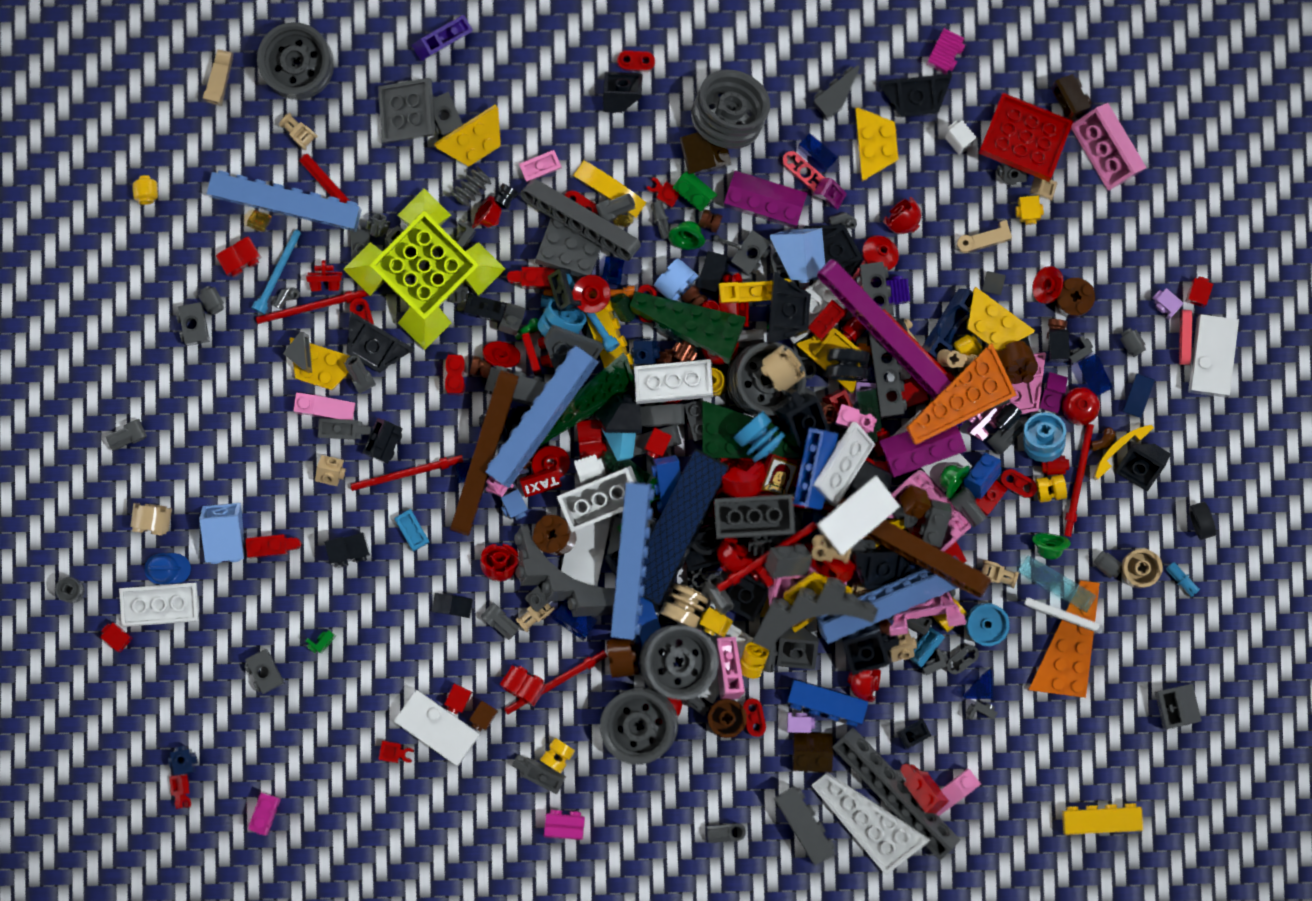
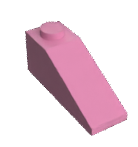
M296 392L293 411L301 415L353 420L355 403Z
M736 637L717 638L721 700L740 699L745 691Z
M966 769L940 789L949 802L936 813L938 816L981 785L970 769Z

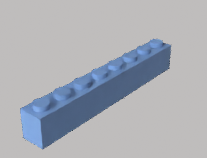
M220 170L218 173L212 172L207 190V195L211 198L357 232L362 209L356 202L347 201V203L339 202L340 199L329 196L328 199L321 198V195L318 193L310 192V195L302 193L303 190L297 188L287 190L284 189L285 186L273 183V186L266 185L265 181L255 179L253 182L247 180L248 178L245 176L237 175L232 177L229 176L228 172Z
M576 345L569 350L563 364L556 368L555 375L551 380L547 381L541 395L534 399L533 406L522 416L518 427L512 430L509 440L500 447L499 454L489 462L486 473L502 485L510 488L599 363V361Z
M632 481L626 483L611 637L634 640L637 635H640L641 623H638L639 616H642L643 604H640V599L644 596L645 585H642V579L646 577L647 566H644V559L648 558L649 547H646V539L650 538L651 528L648 527V520L652 519L653 509L650 508V500L653 501L655 492L650 483Z
M923 569L858 597V599L870 602L879 608L873 623L847 615L817 616L816 620L820 634L827 643H831L960 587L927 569Z

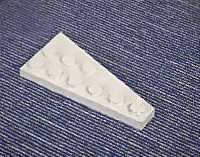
M828 772L811 785L885 875L889 874L930 841L929 838Z

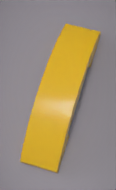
M584 160L573 175V177L588 187L590 186L609 200L630 194L634 199L635 209L627 213L634 218H637L647 203L623 184Z
M772 281L719 283L720 302L746 303L771 301Z
M1148 425L1137 428L1112 444L1100 459L1093 479L1095 481L1098 480L1112 467L1107 460L1132 437L1139 442L1154 427Z

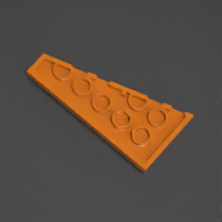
M989 344L906 427L914 445L1017 396L993 344Z
M1079 581L1066 612L1095 622L1100 583ZM1061 619L1028 690L1086 698L1094 631Z

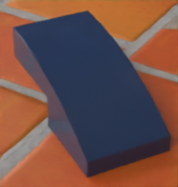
M1136 373L1123 412L1142 417L1155 379Z

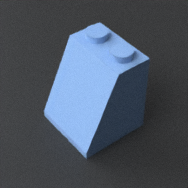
M822 228L787 229L770 235V239L791 280H798V283H808L810 280L819 279L817 273L825 265Z
M241 503L203 506L199 521L205 563L218 564L229 560L230 562H238L244 559L245 544Z

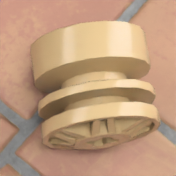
M673 583L671 588L678 591L676 595L668 592V596L674 599V602L664 601L659 613L682 625L696 628L700 617L694 611L705 610V608L698 605V602L707 604L709 599L705 598L695 589Z

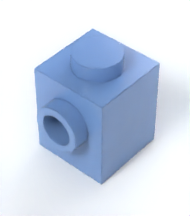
M518 489L501 497L504 506L501 508L506 517L510 515L511 519L515 518L517 521L527 516L526 512L529 510Z

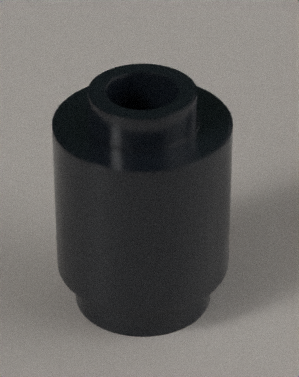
M1010 402L1009 405H1005L994 417L996 421L994 425L1001 431H1004V429L1009 431L1020 418L1021 410Z

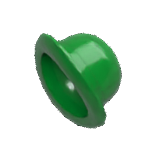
M693 221L682 222L669 232L668 238L670 243L679 249L692 250L700 248L705 244V238L701 234L700 226Z
M953 464L947 466L942 471L939 482L942 488L946 490L947 499L955 494L970 470L969 465L961 468Z
M1038 533L1032 537L1039 555L1049 560L1061 557L1063 551L1071 545L1070 540L1061 535Z

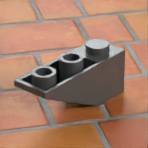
M859 65L855 68L849 67L843 73L845 76L840 80L838 78L834 79L829 84L830 88L826 91L821 90L814 96L813 105L826 121L842 110L858 74Z

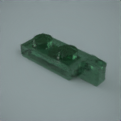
M876 388L856 391L860 414H871L877 419L874 432H870L869 437L873 442H878L877 431H881L882 424Z
M608 450L603 451L599 457L607 463L606 467L612 473L631 466L637 482L647 483L651 476L630 459L617 461L615 455Z

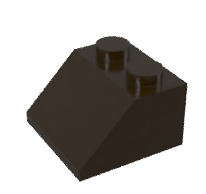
M1073 74L1057 79L1051 87L1052 92L1069 120L1089 111L1091 108L1090 104H1092L1087 94L1084 95L1081 89V81L1078 77L1075 78Z
M698 132L679 138L688 175L719 171L732 164L728 148L710 143Z
M795 732L793 741V771L833 772L832 733Z

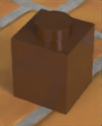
M910 485L900 496L905 514L921 519L931 508V503L925 489Z
M481 700L470 718V721L473 722L471 726L480 732L482 729L487 731L498 710Z

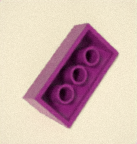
M735 170L724 201V207L796 229L807 193Z
M957 425L916 445L913 444L908 431L879 441L892 477L967 451Z

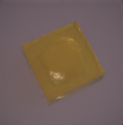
M254 210L247 221V226L265 232L272 216Z

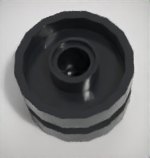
M848 348L827 350V361L834 365L826 367V378L841 381H867L868 369L861 367V365L869 363V352Z

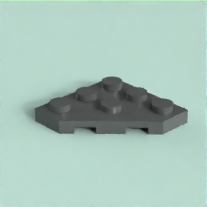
M556 325L551 326L544 338L554 370L560 364H563L567 358V353L575 345L595 359L598 358L604 348L603 343Z

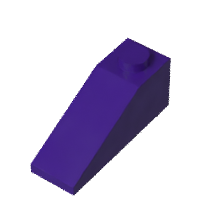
M463 14L412 44V47L419 59L423 61L471 33L473 29Z

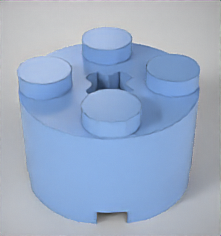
M679 258L667 267L668 270L662 273L654 284V287L664 297L678 301L681 297L680 294L683 295L690 289L689 284H693L699 277Z

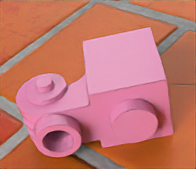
M842 404L835 425L848 429L852 422H856L866 433H873L877 419L871 414H860L859 409Z

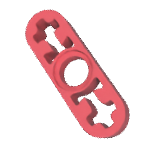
M789 151L783 156L782 162L784 167L814 192L817 184L814 181L811 184L809 183L814 174L817 175L815 177L817 182H820L825 177L796 152ZM794 156L796 164L799 165L800 162L803 164L795 171L796 166L793 163L787 164V157L792 158ZM802 168L810 169V177L803 178L800 175V170Z
M1181 310L1179 364L1190 365L1192 310Z

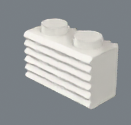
M956 120L948 127L945 138L954 150L961 155L973 145L976 136L969 130V127L966 126L967 124H964V121L958 123Z
M595 454L589 456V458H582V460L579 459L574 462L581 485L606 475L602 459H597Z

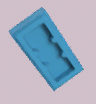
M411 509L394 518L413 552L430 543Z
M930 627L927 634L923 635L916 644L917 649H914L915 657L909 658V660L922 668L945 637Z

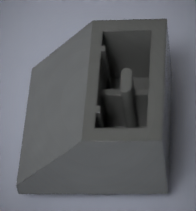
M1193 684L1155 692L1163 730L1201 722Z

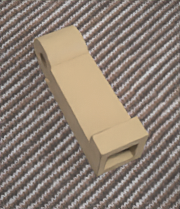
M221 49L217 50L208 85L203 95L205 102L222 106L233 59L232 52Z
M1007 220L999 222L998 229L974 236H961L957 242L958 250L962 253H969L1011 241L1012 236Z

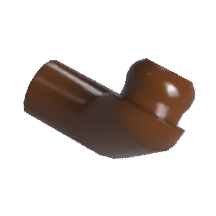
M1111 427L1104 429V435L1101 440L1091 442L1093 451L1111 446L1116 437V433Z

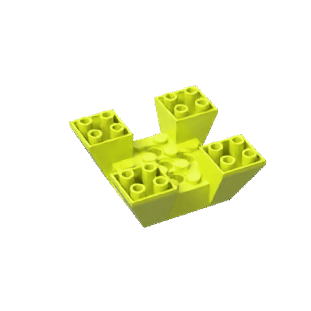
M423 189L397 215L408 227L384 251L370 242L343 270L370 296L385 282L410 307L398 324L426 350L452 324L439 307L464 282L479 296L505 268L479 242L467 251H464L440 227L451 214L427 190ZM408 248H413L416 250V255L414 257H407L405 251ZM435 248L443 250L444 253L441 257H435L432 254ZM421 262H428L430 268L427 271L420 270L419 264ZM408 275H413L416 277V282L409 285L405 282V278ZM441 275L444 281L442 284L436 285L432 281L433 277Z

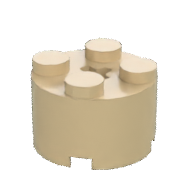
M783 345L764 358L763 366L761 367L763 374L772 379L774 387L779 392L782 390L786 391L805 377V372H801L799 369L802 366L800 361L791 350L787 349L785 351V346Z
M133 503L132 531L143 533L144 531L151 530V534L154 535L166 534L170 527L172 508L154 504L142 506L140 503Z
M1137 549L1125 556L1121 565L1123 579L1129 586L1134 588L1152 586L1158 581L1163 570L1159 556L1148 549ZM1140 564L1141 566H1145L1146 570L1143 571V574L1141 571H1138V567H1140Z

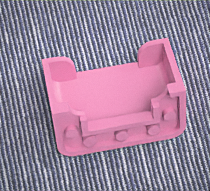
M919 470L891 495L898 504H902L900 496L910 485H914L927 491L930 503L933 499L951 504L952 514L942 546H934L944 552L971 528V524L963 513L953 506L950 499H947L945 493L924 471ZM890 515L887 518L894 519L895 515ZM914 526L907 528V530L912 534Z

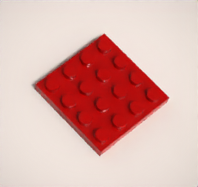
M1002 93L979 154L1050 182L1073 121Z

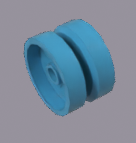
M554 298L548 303L537 325L544 337L552 325L579 334L587 318L584 311L578 307L575 311H558Z
M1047 412L1031 416L1024 427L1023 446L1027 455L1040 462L1054 461L1062 455L1066 444V426L1062 419L1055 414Z
M983 602L969 609L968 615L965 617L966 624H964L967 635L973 641L983 646H993L1006 638L1010 622L1002 608L992 603ZM986 621H990V623L988 624L989 628H986L984 626V623Z

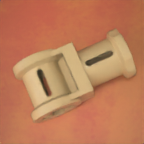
M288 113L279 123V126L284 127L290 133V137L303 150L307 149V145L313 139L318 138L309 127L305 126L302 122L298 123L291 113Z
M942 349L937 355V361L941 366L966 368L977 356L974 354L969 356L960 354L955 350Z
M817 535L813 538L811 554L814 559L831 562L834 558L842 560L843 563L848 562L851 548L843 555H839L824 535Z
M983 560L982 573L991 578V583L1000 584L1001 582L1010 585L1014 589L1019 572L1004 570L1005 567L997 563Z
M548 603L544 606L546 611L542 608L536 612L530 605L527 608L528 612L515 620L528 632V628L535 622L539 623L541 620H544L556 608L551 607Z

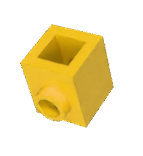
M1039 195L1020 197L1018 199V206H1016V217L1020 218V223L1025 222V225L1037 224V221L1044 215L1043 204H1040Z
M708 607L700 618V625L705 627L703 631L712 636L716 633L725 637L733 623V620L726 617L725 614H720L717 608L714 610Z

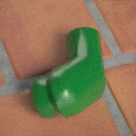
M537 318L530 319L528 325L519 329L515 338L519 341L522 339V334L528 332L532 334L538 331L537 323L539 320Z

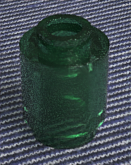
M624 293L613 297L612 307L619 320L628 323L634 320L636 313L630 311L631 300Z

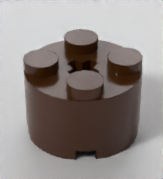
M1069 278L1063 282L1062 291L1054 302L1063 316L1078 318L1085 315L1092 308L1095 301V292L1093 286L1088 281L1082 278ZM1073 294L1077 295L1078 300L1076 302H1073V298L1070 297Z
M1011 342L1006 344V348L1002 351L1001 349L997 351L1011 384L1029 383L1034 379V375L1038 370V363L1031 347L1026 342Z
M545 515L537 522L533 531V541L541 551L554 556L570 552L577 539L575 531L571 532L567 520L557 515Z
M618 638L606 641L611 677L619 678L639 675L637 663L634 664V662H637L636 649H632L635 648L634 640Z
M720 700L711 707L708 713L709 727L719 737H735L746 726V711L735 700ZM725 713H728L729 716L733 717V720H730L729 722L730 724H726L725 721H722V717H725Z

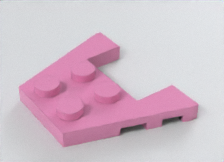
M1045 352L1034 354L1038 363V370L1031 382L1012 384L1017 396L1010 398L1009 403H1013L1021 410L1022 413L1020 415L1036 413L1039 410L1046 358ZM1005 405L996 407L998 413Z
M946 592L923 604L911 607L907 611L895 614L893 625L890 626L891 636L907 634V619H918L925 616H937L947 613L948 626L952 627L966 624L965 616L961 614L950 593Z

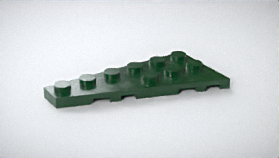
M636 291L630 303V311L648 321H655L663 329L668 328L673 331L674 335L696 347L708 350L709 354L714 357L717 355L723 358V361L727 364L730 363L746 322L745 316Z
M624 352L577 392L540 446L594 414L595 411L615 395H623L635 389L633 374Z
M702 400V452L716 459H752L757 454V451L754 450L751 454L747 455L751 445L748 443L740 447L733 437L750 423L754 417ZM769 423L766 427L768 430L775 426L778 427L773 433L774 437L783 432L781 426ZM784 436L771 454L786 459H803L805 446L800 449L787 444Z

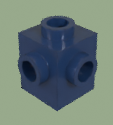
M638 338L633 341L631 356L634 359V364H641L643 366L652 365L657 362V358H660L657 338Z
M182 746L175 748V752L170 753L171 757H168L170 769L173 768L174 776L196 772L197 756L196 752H192V749ZM182 757L185 759L184 763L181 762Z

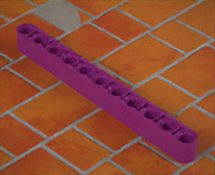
M829 260L817 273L820 281L922 388L935 399L951 381L836 261Z

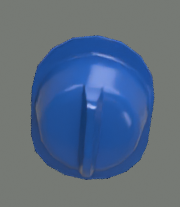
M163 553L151 556L145 563L144 570L146 577L155 584H178L188 578L191 566L188 559L181 554Z

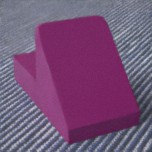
M822 178L813 193L814 196L825 200L832 208L837 210L847 194L832 178Z
M1049 372L1039 409L1058 414L1063 395L1066 391L1068 377Z

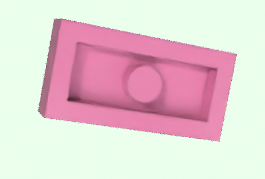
M555 150L519 164L526 183L562 168Z

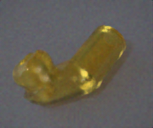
M629 214L617 216L618 218L612 220L614 225L620 227H629L634 222L633 217Z

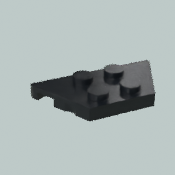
M952 74L879 81V86L900 118L936 115L940 111L952 79Z
M804 226L803 229L822 228L825 264L829 260H834L851 276L863 258L846 226Z
M778 272L773 274L767 344L779 342L808 331L811 294L804 289H800L792 281L788 282Z
M350 312L346 350L348 355H359L362 363L380 373L387 369L389 365L395 364L400 358L414 351V348L354 312Z
M890 549L852 551L861 585L866 590L879 589L904 578L911 568L909 566L910 560Z

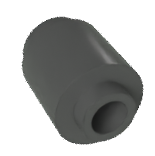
M207 286L200 290L201 294L198 297L211 316L225 309L223 306L224 302L215 287Z
M1130 328L1121 333L1123 337L1120 340L1127 352L1132 354L1133 358L1147 350L1144 346L1146 345L1136 329L1132 330Z
M1102 551L1093 562L1097 565L1096 568L1109 578L1112 576L1116 578L1122 571L1120 567L1122 563L1108 552Z

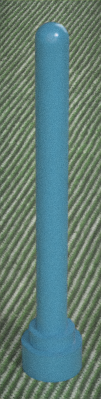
M299 230L293 231L261 298L254 301L251 307L263 315L266 314L268 309L267 301L300 237L301 232Z
M567 274V281L573 293L576 283L570 274ZM586 313L602 337L606 352L615 350L620 345L617 339L608 334L595 313Z

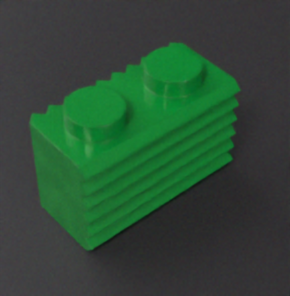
M688 171L683 173L673 186L676 192L682 194V197L687 199L688 202L690 201V204L696 206V209H699V211L706 209L718 195L694 174L688 175Z

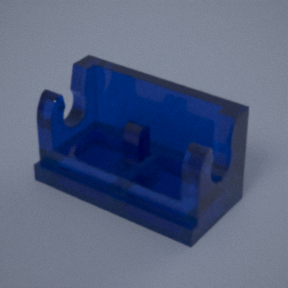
M808 133L807 137L798 145V149L826 173L839 159L811 133Z
M1098 354L1078 362L1090 390L1096 396L1114 389Z
M568 600L561 604L552 618L582 641L585 640L597 622L592 616L573 617L571 610L568 608Z

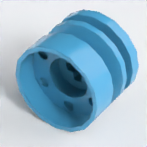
M764 411L733 437L740 447L748 443L751 445L747 455L751 454L754 450L757 451V454L752 458L754 462L770 454L785 436L781 432L774 437L773 433L778 429L777 426L770 430L766 428L771 419Z

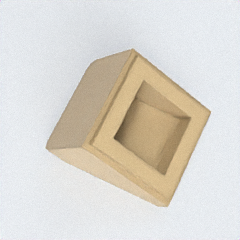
M1034 177L1030 194L1052 200L1058 182L1053 180L1048 182Z

